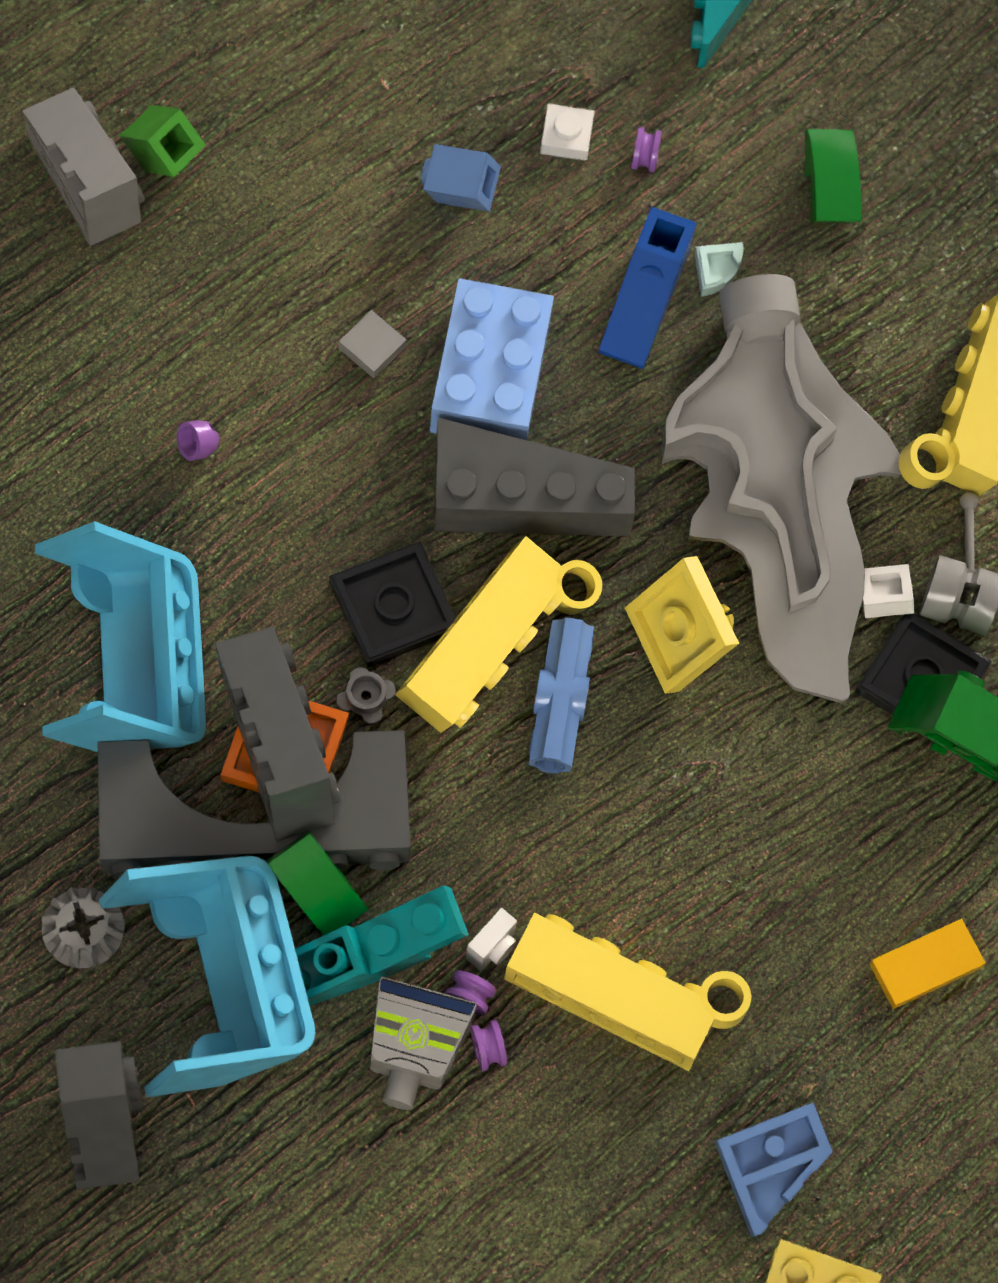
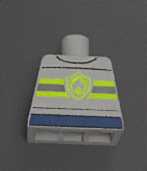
M381 977L378 989L370 1070L389 1076L382 1099L385 1104L403 1110H412L419 1085L433 1089L442 1088L473 1023L477 1003Z

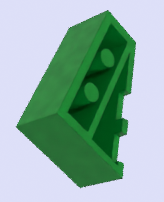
M958 670L956 674L911 675L887 728L900 735L903 732H918L933 741L929 748L930 750L943 756L949 750L973 764V771L998 783V694L995 696L983 689L985 682L981 678L962 670Z

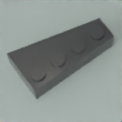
M438 417L435 455L434 531L630 537L635 516V468Z
M274 626L215 643L219 669L276 841L307 832L308 830L334 824L333 804L341 802L340 793L333 772L328 773L323 758H326V753L318 728L312 729L307 715L311 714V709L304 686L296 687L291 673L297 671L289 643L280 644Z

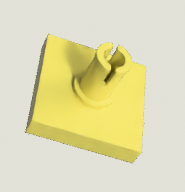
M697 556L680 560L625 607L665 694L680 692L739 644L732 629L734 625L733 614L725 615V613L730 611V608L725 604H720Z

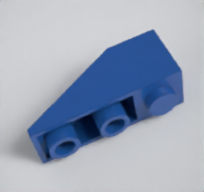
M651 207L598 351L599 354L644 369L691 250L696 222Z

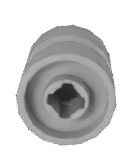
M939 554L925 591L919 615L943 623H947L954 618L957 619L959 628L986 636L998 607V573L980 567L971 573L968 572L966 563ZM964 588L974 592L970 605L959 603Z

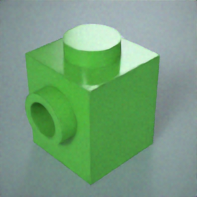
M151 105L119 136L145 172L175 177L206 146L180 109Z

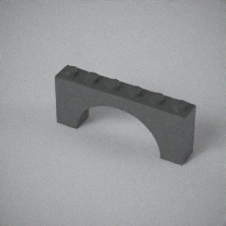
M405 730L354 732L353 748L349 763L342 777L337 782L341 802L333 804L335 823L310 830V832L335 866L339 867L341 871L348 869L350 864H369V867L375 870L395 869L400 866V862H409L410 858ZM149 740L98 742L99 855L102 874H112V878L118 880L130 869L243 856H255L267 862L269 858L304 834L300 833L276 841L270 822L240 824L206 816L180 801L163 783L151 757Z

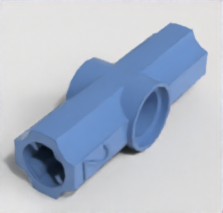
M565 617L560 620H552L545 667L544 670L540 669L533 714H537L535 728L532 732L528 764L542 772L558 774L560 772H571L578 725L579 721L583 722L590 681V677H586L594 638V626H590L580 619Z

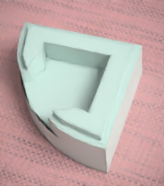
M743 242L696 246L694 256L701 296H708L719 292L733 281L742 261Z

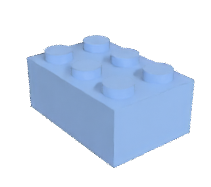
M458 278L432 404L430 433L436 434L439 417L527 440L554 296Z

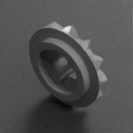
M93 886L79 889L70 887L67 892L59 897L52 898L49 907L42 916V938L47 950L56 960L70 967L90 968L102 964L118 950L124 936L125 926L120 908L101 909L99 899L105 893L98 891ZM80 908L81 914H84L87 920L96 919L97 921L96 925L90 927V945L85 944L84 938L80 937L78 931H68V927L75 925L74 916H76V909Z

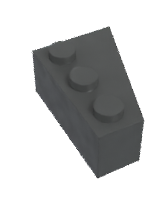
M120 1041L55 1050L60 1103L67 1138H71L72 1148H70V1157L72 1164H74L76 1189L140 1181L133 1114L142 1113V1102L134 1056L124 1058Z

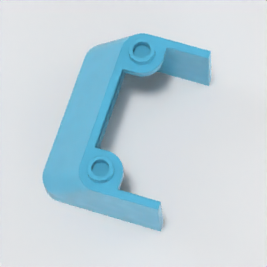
M95 521L35 544V554L71 566V590L74 597L85 608L100 613L104 702H90L83 705L78 714L42 726V735L98 752V742L149 740L150 749L178 748L200 741L206 731L198 577L191 561L179 552Z
M243 856L130 869L99 899L101 909L149 903L153 921L164 935L173 939L197 938L220 1031L200 1037L191 1046L188 1059L173 1061L144 1087L146 1097L223 1086L295 1059L312 1045L315 1038V1025L277 877L266 861L255 856Z

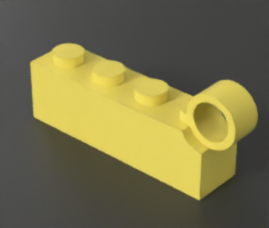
M998 294L987 303L978 304L969 319L968 329L972 333L969 343L964 346L956 360L955 370L959 372L955 386L949 390L942 405V412L946 414L942 428L938 429L935 434L927 433L919 436L904 447L899 455L898 465L901 475L910 485L916 488H931L943 480L962 490L973 492L979 497L998 484ZM918 449L925 450L933 456L936 462V473L928 472L920 465L917 457Z
M525 536L511 548L395 695L440 733L453 724L461 728L479 707V704L473 699L482 687L485 686L491 690L507 672L509 667L503 661L514 648L520 653L536 635L538 629L532 624L542 611L548 616L555 609L570 615L585 611L601 595L602 579L594 566L582 560H572L561 566ZM564 574H575L584 581L587 588L584 601H574L566 596L562 588Z
M536 913L533 914L507 965L504 980L687 1071H690L711 1026L718 1029H728L736 1026L745 1017L751 1003L749 985L740 975L734 972L719 971L713 973L705 979L701 987L693 983H686L685 986H682L666 978V971L658 965L646 960H639L636 963L619 955L620 949L613 943L599 937H593L592 940H589L573 932L574 927L568 921L552 914H547L545 918ZM715 987H728L737 994L740 1000V1008L730 1014L719 1013L709 1004L708 992Z

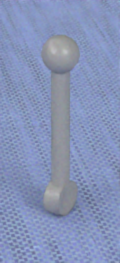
M965 492L959 500L960 506L964 509L965 563L968 572L973 573L975 571L974 509L978 506L979 500L975 493Z

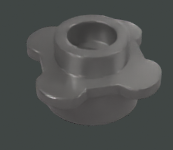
M356 668L350 673V680L347 683L346 691L338 694L337 706L341 711H352L362 716L366 724H377L382 719L384 705L395 696V686L391 681L383 680L378 674L369 672L366 668ZM364 692H368L371 698L364 700L361 695Z

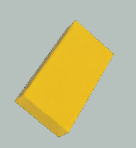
M959 919L873 959L869 965L892 1009H896L983 968L986 962L964 921Z

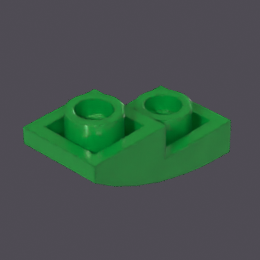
M806 129L805 177H811V223L862 222L860 172L853 130Z
M310 830L267 860L269 867L323 936L350 924L369 910L340 868L335 866Z

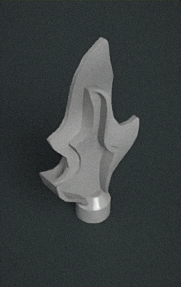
M778 274L745 277L726 285L719 293L726 342L717 360L678 396L668 414L662 436V464L677 459L693 460L707 470L709 494L692 516L688 539L722 542L743 555L751 572L758 634L767 663L793 690L843 703L848 700L850 694L848 655L864 596L865 568L861 548L853 526L847 498L853 482L856 480L879 475L900 477L901 472L898 465L900 454L890 436L842 389L821 361L800 323L801 316L794 280Z

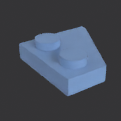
M809 1103L714 1141L751 1237L764 1232L768 1227L767 1224L787 1202L791 1201L803 1187L806 1179L813 1171H817L833 1152L814 1103Z

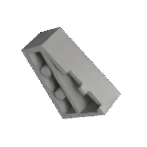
M73 87L22 110L26 135L89 246L141 223L140 203L144 202V196L137 182V177L121 156L114 141L108 137L101 127L98 114L89 100L84 102Z

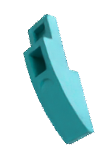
M443 885L356 927L345 925L296 948L295 951L309 1006L380 981L381 977L387 978L430 959L431 952L468 936L467 928L451 887Z

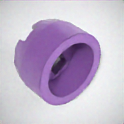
M188 421L179 426L177 444L180 453L186 460L194 461L207 458L218 448L219 434L214 431L213 425L208 421Z

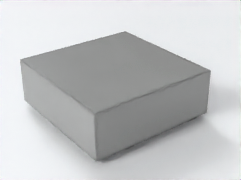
M370 310L338 341V349L373 379L407 346V339L373 310Z

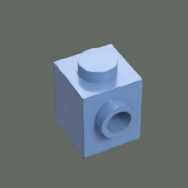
M434 144L431 158L426 159L422 169L423 190L437 203L490 212L501 166L486 152Z

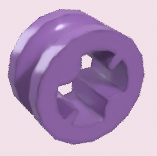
M638 127L631 169L637 170L638 167L645 166L648 168V172H655L662 131L656 130L654 134H647L644 128Z
M461 970L454 971L452 980L455 982V985L447 988L444 994L477 1003L475 1014L486 1015L488 1005L485 1001L487 998L494 997L496 988L477 975Z
M497 1020L489 1021V1026L483 1029L479 1028L477 1024L470 1026L472 1043L480 1070L482 1072L487 1071L491 1063H498L500 1067L506 1066L508 1064L507 1054Z

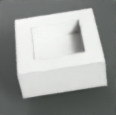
M548 104L540 154L587 161L594 111Z
M909 564L865 568L863 596L865 618L914 613V598Z
M501 908L468 944L466 959L479 971H482L491 960L496 965L500 964L517 943L513 938L517 920Z

